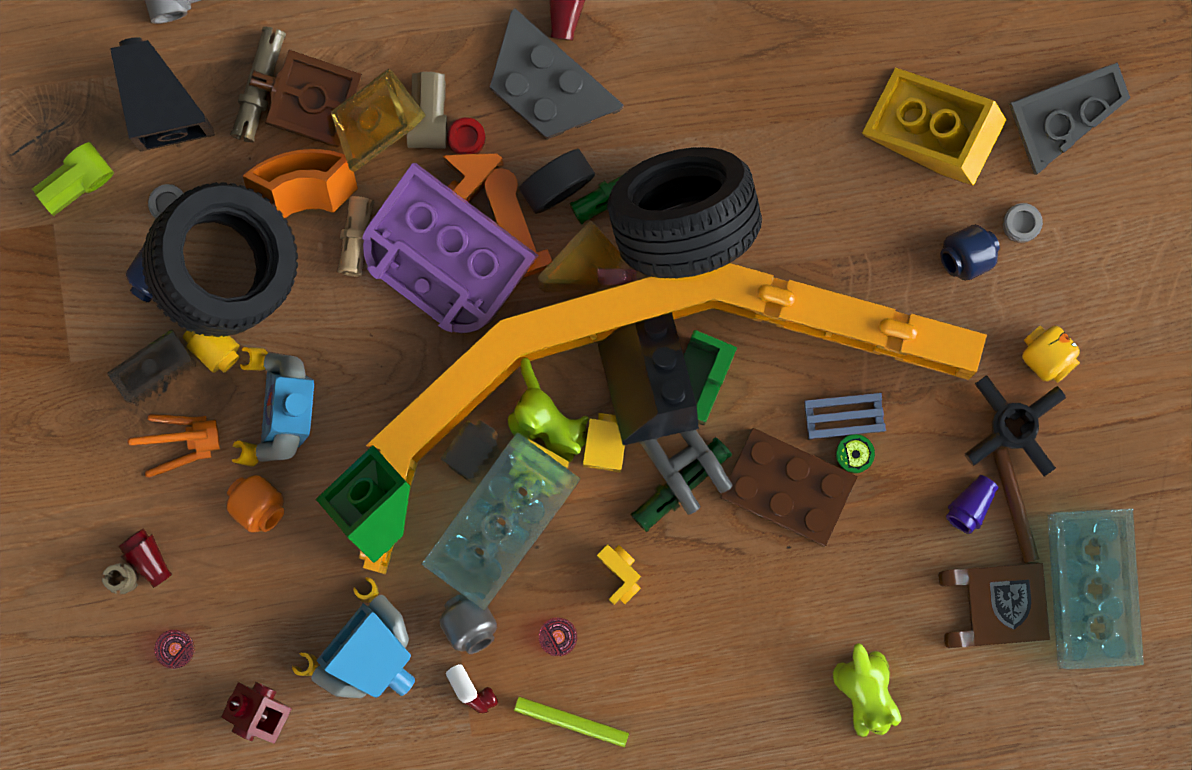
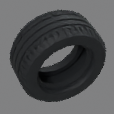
M691 147L673 150L640 162L618 179L612 188L607 202L610 222L620 256L636 271L657 278L696 276L731 263L752 246L762 225L760 206L748 165L730 152L710 147Z
M215 182L210 185L203 184L201 187L197 186L192 190L186 191L155 219L143 245L142 267L144 269L142 272L143 276L146 277L144 281L145 285H148L147 290L149 294L152 293L153 301L158 304L157 307L160 310L164 311L163 313L166 317L169 316L172 322H177L178 326L181 328L185 327L187 331H195L196 334H204V336L213 335V337H220L222 335L225 337L236 335L239 332L242 333L254 327L282 305L295 282L294 278L297 275L296 269L298 268V262H296L298 253L296 252L297 245L294 243L295 237L291 233L292 229L287 225L288 221L286 218H283L282 212L280 210L277 211L274 203L271 204L269 199L262 197V194L254 192L251 188L246 189L243 185L237 186L235 183L227 184L226 182L218 184ZM215 222L231 227L245 238L253 251L256 265L253 286L246 295L223 298L209 294L194 282L186 269L183 254L186 234L191 227L197 224Z

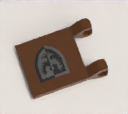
M1043 563L939 572L940 586L967 585L971 631L946 633L944 635V642L947 648L1050 640Z

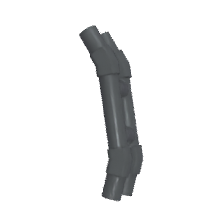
M697 430L680 433L688 447L671 458H668L658 443V438L640 442L688 515L696 512L701 507L689 486L678 472L689 463L698 459L719 493H724L733 486L719 461Z

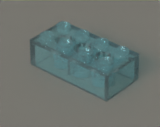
M517 433L421 565L485 611L581 478ZM521 487L528 492L526 496L518 492ZM499 517L506 522L504 526L497 522ZM477 547L483 550V555L475 551Z
M1133 508L1055 512L1048 514L1058 669L1144 665ZM1089 540H1091L1094 547H1099L1100 549L1099 555L1094 556V561L1091 560L1090 555L1085 553V546L1089 545ZM1092 579H1094L1095 585L1102 586V594H1096L1097 600L1094 599L1093 594L1088 593V585L1092 584ZM1096 617L1099 624L1105 625V632L1099 633V639L1090 630V625L1094 623Z

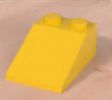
M895 67L862 134L940 175L974 186L1006 122V118L994 100Z

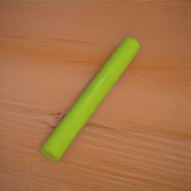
M518 697L514 709L515 712L624 748L629 736L628 732L522 697Z

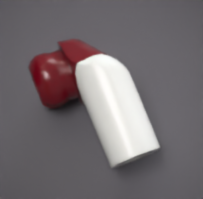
M456 665L446 672V676L458 699L477 713H488V709L497 706L498 699L493 690L485 687L478 693L463 665Z

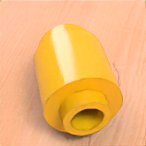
M186 331L182 337L188 343L186 347L212 373L217 372L219 369L225 373L240 358L236 353L240 345L230 335L213 337V335L204 336V334H196L195 331Z

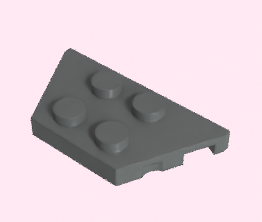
M514 8L510 14L490 85V90L546 140L561 135L574 127L579 128L587 125L592 120L605 115L618 113L623 109L624 105Z

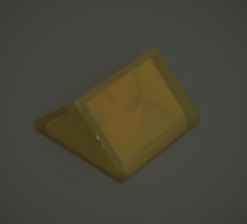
M389 69L331 111L349 169L353 172L413 130L426 116L397 76Z

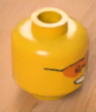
M1040 325L1024 339L1028 347L1023 352L1022 358L1043 381L1048 382L1054 379L1058 383L1080 364L1076 359L1080 353L1079 347L1059 326H1052L1045 330Z

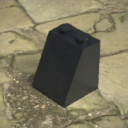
M140 37L128 38L120 41V46L110 48L128 136L140 152L215 136L214 128L149 40L142 41Z

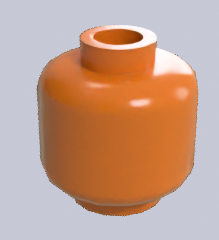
M253 475L246 479L239 478L228 489L227 495L229 498L226 509L229 515L247 531L253 533L270 531L282 519L285 511L283 508L284 498L262 476Z

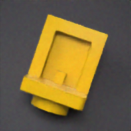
M607 544L597 555V558L624 583L609 601L615 605L621 600L626 605L641 589L636 583L641 576L631 567L635 560L620 545L613 550Z

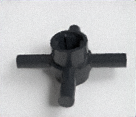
M987 375L976 382V387L996 413L992 420V434L965 453L967 460L974 466L1000 446L1010 449L1023 448L1043 477L1055 470L1056 467L1036 442L1035 438L1039 431L1038 418L1066 399L1064 392L1056 386L1030 406L1022 403L1008 404ZM1009 417L1012 420L1021 417L1025 422L1020 427L1022 435L1016 438L1009 431L1008 427H1005L1006 423L1004 420Z

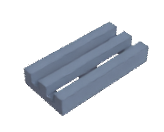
M882 393L804 401L808 440L886 431L883 419ZM873 403L874 409L820 415H814L813 413L815 408ZM875 417V424L815 430V423Z

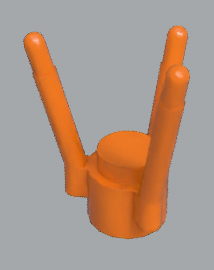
M150 414L148 415V420L151 422L190 426L185 427L186 432L128 439L129 445L187 441L188 450L196 449L195 452L147 470L145 476L148 478L198 459L211 458V451L220 450L216 419L207 420V416L185 417Z

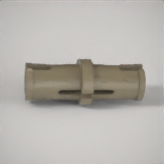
M121 563L111 565L103 571L105 579L102 578V582L112 593L117 594L119 590L120 594H126L138 586L136 582L137 579L139 580V576L129 565L124 564L123 568ZM122 574V577H125V580L119 583V581H117L116 578L120 577Z

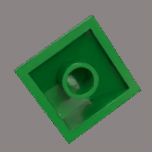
M372 445L316 498V501L342 532L375 563L403 536L410 485L378 449Z

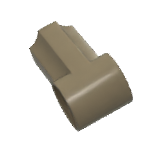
M436 72L412 73L411 114H408L407 148L446 149L447 115H444L445 74Z

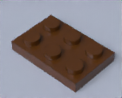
M752 428L729 477L733 486L722 493L720 498L825 547L858 476Z

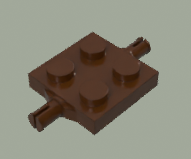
M288 50L283 67L275 78L253 70L249 86L271 92V105L265 124L336 148L339 147L344 129L351 119L373 127L378 113L377 111L375 112L356 105V91L362 74L292 50Z

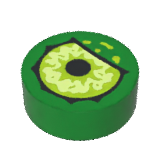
M849 435L838 444L835 452L836 461L847 472L852 474L861 473L867 470L874 461V446L869 439L862 435Z

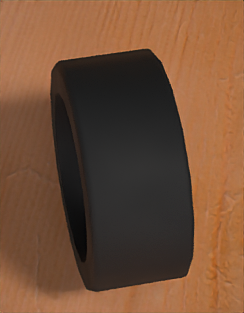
M574 149L552 160L533 173L519 186V189L533 212L538 214L561 203L583 188L593 179L595 172L580 149Z

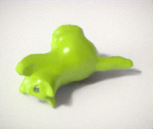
M525 357L521 361V374L527 385V390L519 399L514 411L508 416V426L512 434L518 439L528 441V439L541 438L549 451L571 462L574 454L578 455L581 448L586 444V424L589 418L588 416H583L577 420L566 418L557 409L552 399L541 390L532 370L530 360Z
M857 643L853 649V661L847 664L844 662L838 663L834 668V684L851 699L853 727L857 735L865 737L869 734V731L877 735H884L888 732L891 725L897 726L902 720L900 711L888 691L890 679L889 665L883 654L873 651L868 656L864 646Z

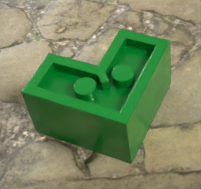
M694 330L684 353V360L697 405L698 423L705 425L737 347Z

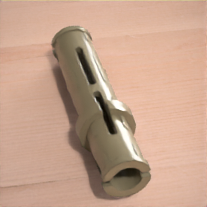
M262 27V34L244 94H240L238 98L240 108L230 135L240 140L243 128L247 125L244 136L245 142L253 143L255 141L254 137L261 113L266 111L268 106L266 101L268 91L249 86L253 70L273 76L283 41L286 38V33L277 29L273 43L270 44L272 27Z

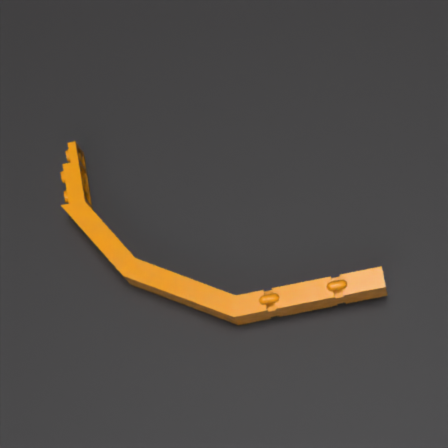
M732 263L711 272L691 277L657 278L651 276L500 320L366 446L370 448L374 445L410 485L411 489L418 462L521 366L523 358L526 357L530 361L603 341L619 327L672 312L673 319L675 320L709 309H716L755 321L776 324L780 328L873 354L891 356L898 361L966 380L971 379L977 373L987 334L915 314L907 315L895 311L896 309L793 280L785 281L774 278V275ZM394 545L375 563L360 551L359 559L365 561L363 568L386 575Z

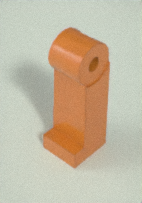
M503 168L495 169L485 180V190L496 223L539 255L523 278L553 268V262L548 249L536 252L517 200L519 189L516 176L510 170Z

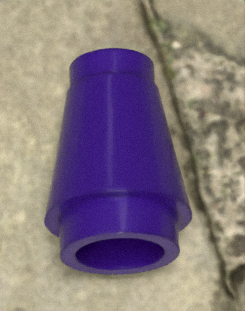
M979 475L975 481L948 505L947 520L954 527L967 534H972L974 529H980L998 490L996 483L986 476Z

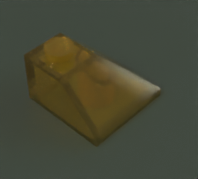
M590 220L537 277L538 287L543 292L598 290L604 283L610 287L623 273L624 269L620 265L624 260L620 256L618 249Z

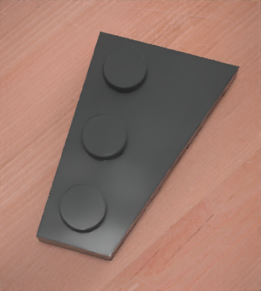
M1118 62L1008 103L1034 175L1039 174L1050 162L1061 153L1067 151L1083 135L1100 124L1130 99Z

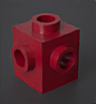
M238 682L227 701L221 718L233 724L234 727L231 732L244 739L253 741L256 736L275 744L292 708L274 699L277 692L261 683L255 682L253 688Z

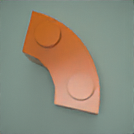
M303 149L282 153L257 164L243 175L246 189L251 188L254 192L262 194L263 198L269 199V202L271 204L274 203L277 207V211L280 210L282 212L283 218L306 209H322L334 213L358 189L351 157L323 149Z

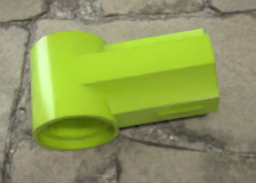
M91 142L84 143L74 149L64 159V165L32 188L35 195L51 215L55 216L85 192L91 193L97 190L113 176V170Z

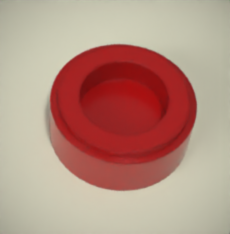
M464 117L457 119L451 124L448 129L447 140L449 147L457 155L478 154L485 145L486 136L483 126L477 120Z

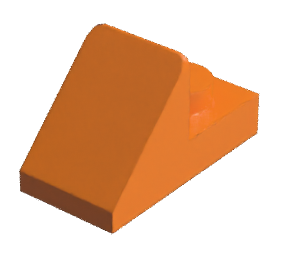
M497 153L443 156L444 162L463 179L460 183L454 180L447 187L468 203L485 186V180L495 169L502 168L504 165L503 158Z

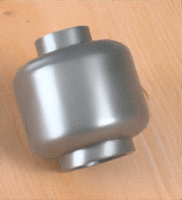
M460 594L446 602L444 605L446 610L440 617V627L455 650L474 654L485 649L494 641L493 634L497 629V623L482 598L477 596L466 598L464 594Z

